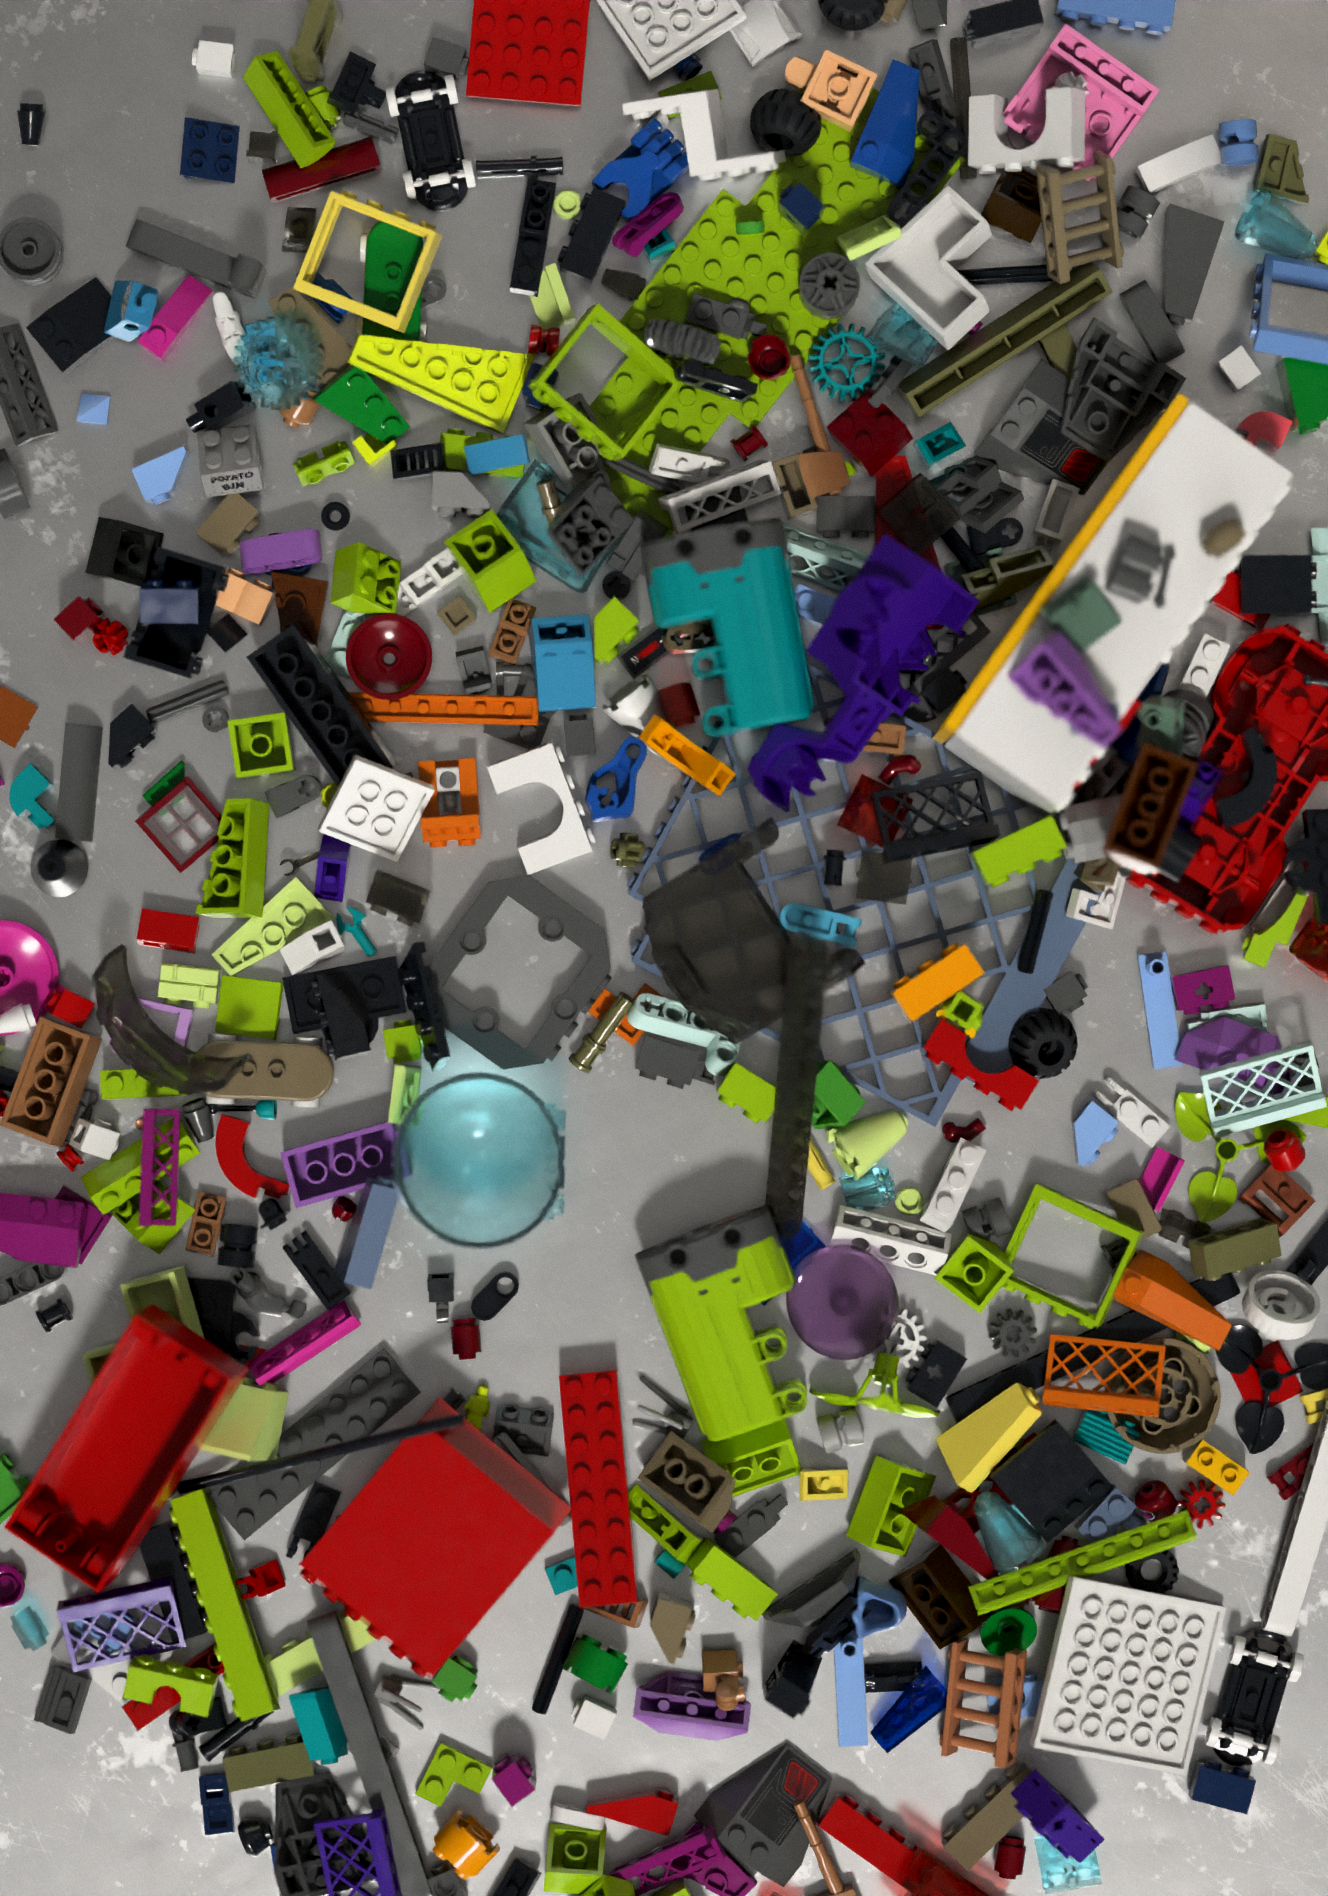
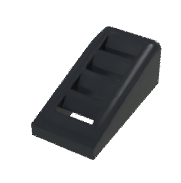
M442 442L390 450L393 479H412L432 475L433 471L447 472L445 446ZM437 450L438 466L434 467L433 451ZM426 452L428 456L429 468H425L424 453ZM416 454H418L419 469L416 468ZM406 456L410 458V471H408Z

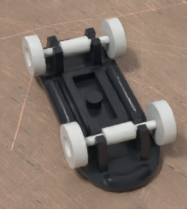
M427 70L415 71L402 78L395 91L394 87L385 88L391 117L397 116L407 162L408 171L402 172L408 201L417 199L427 209L437 212L448 211L463 201L468 188L476 187L471 159H464L453 104L459 102L453 74L444 76V80L434 72Z
M1261 1627L1248 1631L1243 1637L1236 1635L1229 1654V1663L1232 1665L1217 1717L1211 1718L1205 1736V1745L1213 1747L1216 1755L1225 1763L1242 1767L1257 1762L1262 1756L1265 1763L1273 1764L1275 1761L1280 1737L1272 1734L1287 1681L1297 1682L1304 1661L1303 1654L1292 1653V1647L1284 1635L1262 1630Z

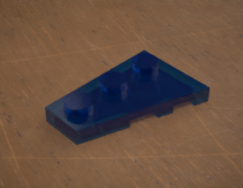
M925 1666L872 1729L871 1735L886 1753L890 1752L946 1708L948 1690L932 1671Z

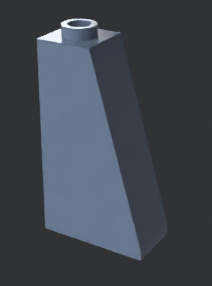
M380 1175L376 1179L367 1178L335 1267L336 1272L344 1283L372 1289L400 1189L396 1184H393L394 1180Z

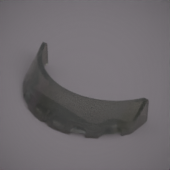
M123 944L108 953L92 975V987H95L98 1006L96 1016L100 1026H105L112 1039L110 1045L118 1056L148 1082L160 1088L166 1086L179 1090L178 1094L192 1095L193 1093L216 1092L226 1087L253 1057L249 1053L236 1057L222 1058L203 1055L180 1045L166 1035L148 1016L136 996L128 972L127 948Z

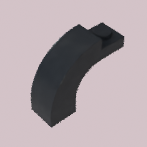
M1255 727L1239 733L1249 763V776L1246 784L1237 794L1213 802L1221 830L1241 824L1255 816L1268 802L1276 784L1277 761L1275 752L1263 755L1262 750L1265 749V743L1261 733H1256Z

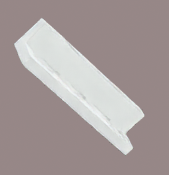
M759 460L658 498L661 509L669 511L675 532L679 533L779 495L781 492L771 461ZM767 475L771 490L764 493L754 490L753 488L758 478ZM750 481L748 486L744 485V483ZM736 486L746 490L742 500L738 503L728 499L732 488ZM724 491L723 496L717 494ZM751 493H753V494L756 495V496H753V497L749 498L750 495H751ZM709 496L720 499L716 511L712 513L702 509L706 498ZM699 501L697 506L692 503ZM725 503L730 504V506L724 508ZM686 505L695 509L690 521L681 524L677 509Z

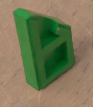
M181 760L142 795L151 806L185 778V763ZM183 794L170 805L174 807L184 798ZM165 808L159 815L163 817L169 811Z

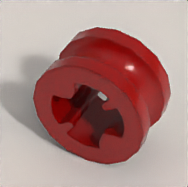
M67 1143L64 1145V1151H58L56 1154L74 1172L76 1170L75 1166L77 1164L82 1165L84 1161Z

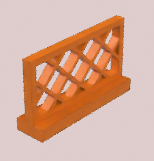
M1050 1334L1042 1397L1043 1405L1159 1418L1166 1346ZM1056 1342L1068 1343L1074 1352L1061 1361L1055 1354ZM1074 1344H1083V1345L1077 1349V1347H1076ZM1089 1345L1097 1346L1103 1353L1091 1365L1081 1354ZM1103 1347H1111V1349L1106 1352ZM1118 1348L1126 1349L1132 1356L1120 1368L1109 1356ZM1132 1350H1139L1140 1352L1135 1355ZM1147 1351L1158 1352V1364L1148 1371L1138 1358ZM1078 1355L1087 1368L1074 1377L1065 1364ZM1107 1358L1116 1371L1103 1380L1094 1367ZM1055 1359L1059 1364L1053 1368V1362ZM1136 1361L1145 1374L1132 1383L1123 1373V1370ZM1061 1367L1072 1379L1063 1387L1051 1386L1052 1375ZM1157 1370V1377L1155 1379L1151 1374ZM1089 1371L1100 1382L1092 1390L1084 1389L1078 1382ZM1118 1374L1129 1385L1121 1393L1113 1392L1107 1385ZM1147 1377L1156 1386L1154 1397L1143 1396L1136 1389V1386ZM1074 1383H1075L1076 1386L1078 1387V1388H1069V1387H1070L1071 1385H1073ZM1104 1386L1108 1392L1098 1390ZM1133 1390L1136 1393V1395L1127 1393Z

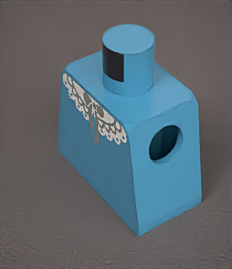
M115 281L103 333L130 342L147 331L151 326L154 308L157 305L158 290L136 281Z

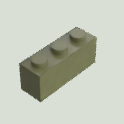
M1264 1218L1188 1241L1193 1274L1204 1277L1207 1281L1219 1280L1223 1274L1229 1272H1244L1248 1266L1266 1265L1271 1263V1259L1282 1256L1277 1223Z
M301 1734L285 1737V1742L274 1744L273 1740L261 1741L256 1743L257 1747L246 1749L245 1745L229 1748V1753H225L222 1758L229 1792L314 1776L316 1772L315 1763L309 1759Z

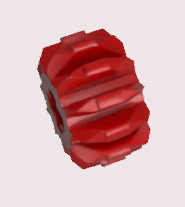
M1199 1479L1198 1488L1195 1487L1192 1481H1189L1188 1487L1191 1490L1189 1493L1184 1489L1179 1490V1493L1186 1497L1185 1500H1176L1178 1506H1185L1179 1512L1187 1510L1192 1524L1196 1519L1198 1529H1202L1203 1520H1206L1210 1527L1213 1526L1214 1522L1211 1516L1214 1515L1218 1519L1222 1518V1515L1216 1511V1508L1222 1509L1226 1507L1224 1502L1216 1501L1224 1495L1223 1492H1214L1216 1484L1213 1482L1205 1489L1204 1479ZM1200 1497H1203V1500L1208 1502L1207 1506H1202L1201 1511H1198L1199 1509L1194 1505V1502H1199Z

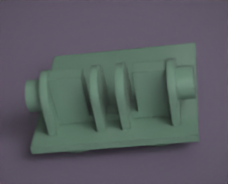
M1087 575L1040 610L1056 633L1060 631L1079 654L1122 623L1099 592L1101 590L1099 585L1094 580L1091 581Z

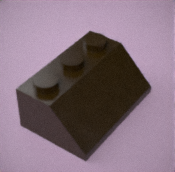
M941 1544L920 1555L888 1580L893 1588L901 1591L905 1596L907 1607L939 1649L975 1631L993 1613L991 1611L978 1615L968 1587L972 1584Z

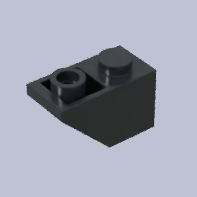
M134 704L129 705L110 723L108 764L114 769L118 766L123 769L135 758L132 755L133 752L139 747L145 749L156 739L153 734L158 730Z

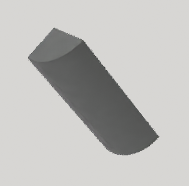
M65 723L55 838L93 842L103 727Z

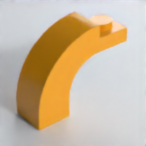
M655 714L638 737L658 755L719 797L736 774L720 760L698 747Z

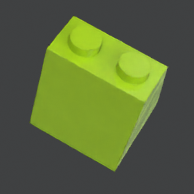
M492 509L444 541L472 590L489 613L537 581L522 548Z

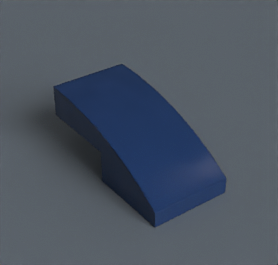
M226 1774L199 1776L205 1836L235 1833L231 1793L228 1789Z

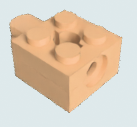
M825 50L818 65L801 57H794L787 63L785 69L786 81L805 91L800 102L803 101L809 108L816 110L822 119L849 132H852L878 74L828 50Z

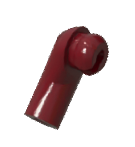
M910 754L892 757L878 778L885 784L890 785L898 773L908 772L912 775L918 773L921 763L915 756Z
M978 1118L966 1127L956 1126L954 1122H947L942 1127L945 1139L953 1143H957L960 1138L970 1142L986 1130V1127Z

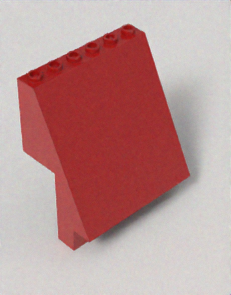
M439 1397L417 1424L459 1413ZM465 1419V1424L403 1439L297 1567L301 1570L299 1575L311 1585L315 1582L324 1589L321 1593L332 1603L338 1601L345 1607L344 1613L355 1622L360 1619L367 1625L366 1631L378 1641L382 1638L390 1645L388 1650L399 1659L405 1657L411 1662L410 1668L422 1678L425 1676L431 1678L555 1533L554 1531L571 1512L572 1508Z

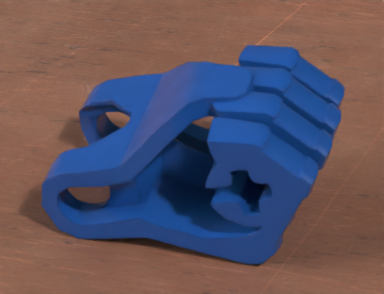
M655 118L641 128L631 138L630 142L632 144L614 161L609 162L592 180V186L599 190L607 189L613 183H624L629 188V203L622 210L621 214L627 223L671 188L689 168L687 152L681 153L685 148L684 145L677 139L671 143L674 135L667 128L661 132L660 130L663 126Z
M627 738L622 743L614 759L591 775L586 789L585 803L588 805L593 822L619 818L625 819L633 813L636 776L647 756V745L639 738ZM637 746L641 750L639 757L629 758L626 754L627 748ZM614 771L617 790L613 792L610 804L605 806L601 801L602 798L607 796L609 788L598 789L596 782L604 775Z

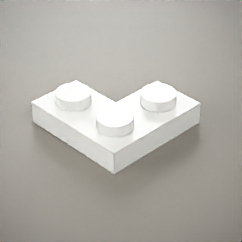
M1118 871L1114 886L1106 885L1099 900V895L1073 888L1065 916L1113 930L1126 878L1121 877ZM1092 899L1098 901L1096 904L1091 906V915L1086 916L1085 912L1088 900Z

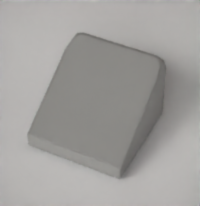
M63 1635L51 1653L72 1667ZM73 1640L74 1647L77 1644L75 1640ZM82 1644L76 1651L78 1663L89 1650V1648Z

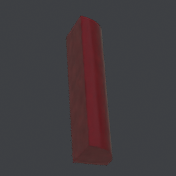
M372 136L334 147L321 159L307 167L300 168L296 160L263 169L262 174L270 200L274 203L382 170Z

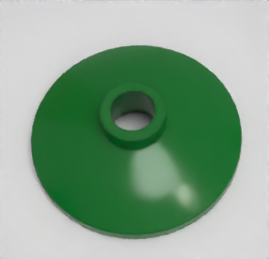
M1005 1607L993 1612L983 1622L980 1629V1638L983 1646L990 1653L998 1656H1005L1007 1652L1016 1648L1026 1650L1033 1643L1037 1634V1624L1034 1617L1025 1609L1018 1607Z

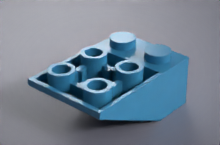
M589 615L531 618L528 637L538 712L596 707L593 647Z

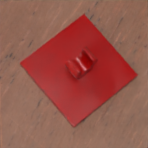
M1278 1340L1264 1346L1260 1357L1254 1360L1263 1370L1273 1368L1279 1371L1280 1374L1293 1370ZM1251 1365L1242 1374L1230 1372L1245 1404L1255 1402L1262 1405L1265 1390L1259 1384L1260 1374ZM1296 1375L1282 1379L1281 1387L1270 1393L1268 1407H1273L1303 1392Z

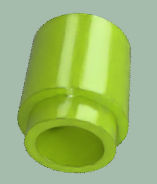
M319 86L307 91L305 94L328 130L338 125L337 121L341 116L337 107L327 103L331 91H328L326 86Z

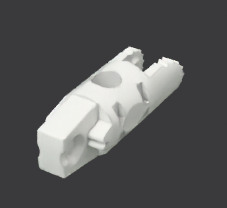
M217 292L212 300L217 315L214 320L220 332L222 344L234 366L251 361L248 338L242 325L240 313L235 311L230 296L225 294V292Z

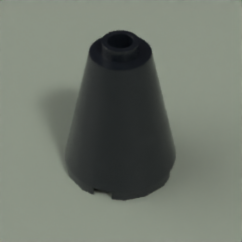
M56 839L44 843L37 849L31 861V875L34 883L41 891L51 896L63 897L73 894L83 886L88 875L89 865L85 854L79 846L67 840ZM53 862L57 864L55 872L51 870Z

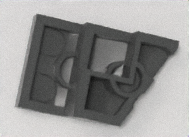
M974 456L958 465L945 468V474L928 480L924 477L919 480L920 486L941 506L963 522L983 533L989 531L1024 500L1021 490L1001 481L996 464L979 456Z

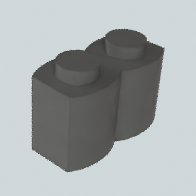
M875 496L817 497V532L823 533V537L840 538V533H852V538H869V533H875Z
M1129 535L1106 592L1138 605L1143 599L1148 600L1154 584L1150 583L1153 572L1159 573L1165 559L1161 555L1163 548Z

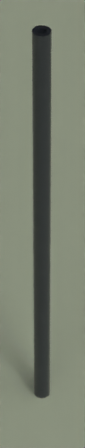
M460 1413L178 1483L177 1490L180 1494L461 1426L465 1424V1418Z

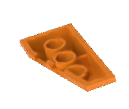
M1140 1250L1128 1265L1114 1291L1115 1301L1217 1351H1220L1232 1327L1168 1262L1143 1250Z

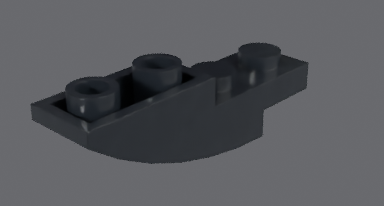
M528 179L510 282L509 292L538 297L556 190V183L535 179Z

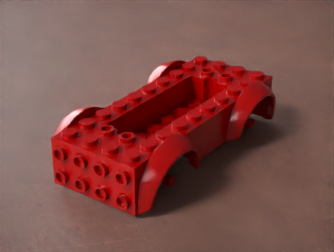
M1287 623L1285 626L1280 624L1273 628L1260 629L1249 635L1231 654L1215 681L1211 693V704L1218 717L1197 759L1223 771V775L1203 814L1193 827L1177 820L1181 825L1203 837L1186 871L1178 882L1158 871L1144 873L1131 870V875L1125 879L1126 882L1138 889L1146 887L1151 890L1149 896L1162 904L1170 902L1175 905L1174 911L1186 919L1196 918L1200 921L1198 926L1212 935L1226 933L1227 930L1242 929L1254 917L1285 865L1282 864V858L1288 849L1283 839L1318 781H1328V687L1315 684L1306 686L1302 682L1305 675H1311L1315 679L1328 681V654L1324 652L1326 648L1324 645L1314 639L1306 641L1299 636L1301 631ZM1255 727L1256 733H1261L1265 746L1270 747L1275 752L1277 761L1276 784L1268 802L1255 816L1241 824L1221 830L1213 802L1233 796L1244 787L1243 776L1249 771V763L1239 733Z

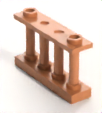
M959 1639L952 1642L948 1651L950 1671L944 1729L939 1738V1744L942 1746L941 1756L951 1755L958 1751V1747L993 1754V1757H995L994 1767L1006 1769L1016 1764L1027 1650L1016 1648L1007 1652L1004 1657L968 1651L969 1639ZM966 1662L1001 1669L1004 1672L1003 1684L999 1686L965 1679ZM964 1690L998 1697L1001 1701L1000 1712L994 1714L962 1707ZM961 1719L995 1725L996 1729H998L997 1740L990 1742L959 1735Z

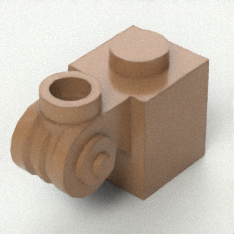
M736 1650L702 1651L704 1692L716 1693V1705L719 1709L723 1711L733 1710L737 1707L739 1701H745L744 1684H738V1679H743V1661H737Z

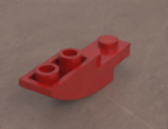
M216 1642L183 1663L184 1667L193 1669L206 1668L212 1673L219 1675L225 1672L222 1661H218L214 1652ZM162 1686L157 1689L151 1704L130 1700L121 1707L136 1730L139 1731L179 1703L181 1697L179 1692L173 1687Z

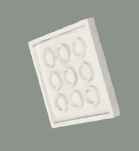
M595 0L649 81L747 19L746 14L736 0Z

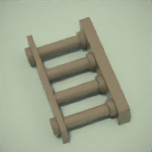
M1099 150L1093 152L1095 165L1061 174L1058 170L1047 164L1036 167L1047 274L1049 278L1059 284L1071 281L1070 271L1075 266L1104 259L1105 262L1117 269L1122 267L1121 257L1124 255V249L1119 238L1113 178L1115 164L1110 156ZM1096 176L1098 192L1066 201L1062 200L1061 188H1063V185ZM1099 204L1100 220L1065 228L1064 216L1066 212ZM1102 231L1103 247L1072 256L1068 255L1067 244L1069 240Z

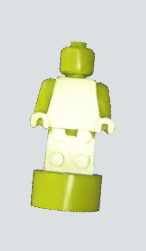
M483 1384L477 1388L476 1394L478 1395H471L469 1401L463 1406V1409L467 1410L465 1419L480 1432L482 1431L480 1426L483 1416L489 1417L488 1410L490 1408L489 1400L484 1398L487 1396L489 1389Z

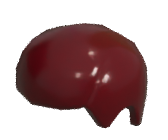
M764 334L755 338L752 341V348L748 354V363L750 364L751 371L762 380L774 381L785 375L789 370L792 360L788 344L777 335Z

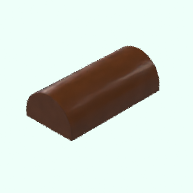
M1144 742L1102 847L1103 854L1113 862L1128 869L1144 873L1156 872L1199 764Z

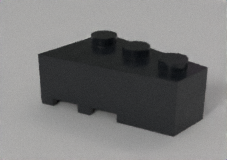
M794 1639L762 1686L764 1700L793 1719L797 1713L803 1715L811 1702L809 1695L822 1657L813 1659L802 1654L801 1649L803 1645Z

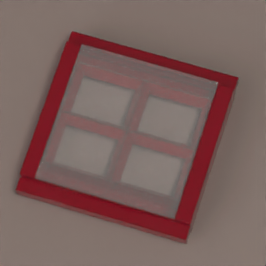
M186 776L139 816L135 822L181 873L218 842L217 832L222 815L192 780Z

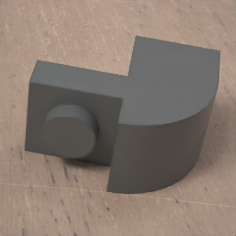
M5 448L0 450V513L6 519L29 509L30 505L24 489L14 472L9 455Z

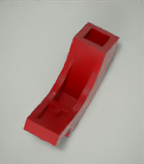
M222 1114L216 1132L215 1146L218 1162L228 1180L240 1191L254 1198L258 1197L260 1188L265 1189L264 1194L270 1197L280 1199L281 1195L287 1196L290 1191L288 1182L259 1173L247 1160L245 1141L251 1122Z

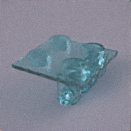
M1044 1837L1034 1838L1045 1895L1102 1884L1095 1850L1079 1863L1072 1856L1066 1859Z

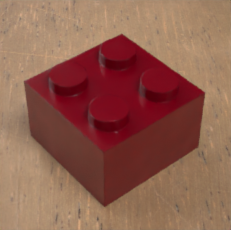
M868 388L826 428L834 441L872 477L906 446L913 437L907 426L884 403L875 408L868 402L874 394Z

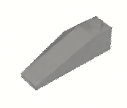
M582 393L565 399L598 427L596 417ZM551 406L523 423L535 446L569 493L581 480L601 476L612 491L609 475L605 472L602 455L598 452L599 448L591 441L588 442L582 439L576 433L577 429L571 423L560 420L555 415V410Z

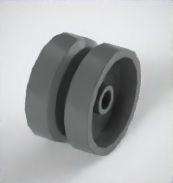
M22 217L11 221L2 229L0 233V265L13 280L23 285L38 286L49 282L58 274L63 264L64 249L60 238L47 223L37 218ZM32 247L34 249L33 254L26 255L28 254L26 249Z

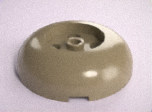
M1170 1338L1145 1340L1140 1343L1166 1346L1162 1389L1165 1390L1166 1396L1160 1399L1159 1418L1107 1413L1118 1433L1133 1446L1157 1454L1179 1452L1199 1442L1215 1423L1221 1403L1219 1380L1209 1360L1193 1346ZM1126 1350L1115 1363L1120 1368L1132 1356ZM1132 1350L1135 1355L1140 1352L1139 1350ZM1147 1351L1138 1359L1149 1371L1158 1364L1159 1353ZM1136 1361L1123 1370V1373L1132 1383L1145 1374ZM1114 1366L1111 1368V1371L1108 1376H1110L1113 1372L1116 1371ZM1120 1374L1107 1383L1108 1387L1115 1393H1121L1129 1387ZM1147 1378L1136 1386L1141 1395L1155 1396L1156 1386L1153 1382L1148 1381ZM1177 1380L1185 1382V1389L1181 1392L1175 1391L1173 1387L1174 1382ZM1133 1390L1127 1393L1136 1395V1393ZM1173 1407L1176 1414L1172 1419L1165 1418V1408ZM1120 1418L1136 1424L1134 1430L1140 1433L1137 1440L1126 1432V1427L1120 1425Z

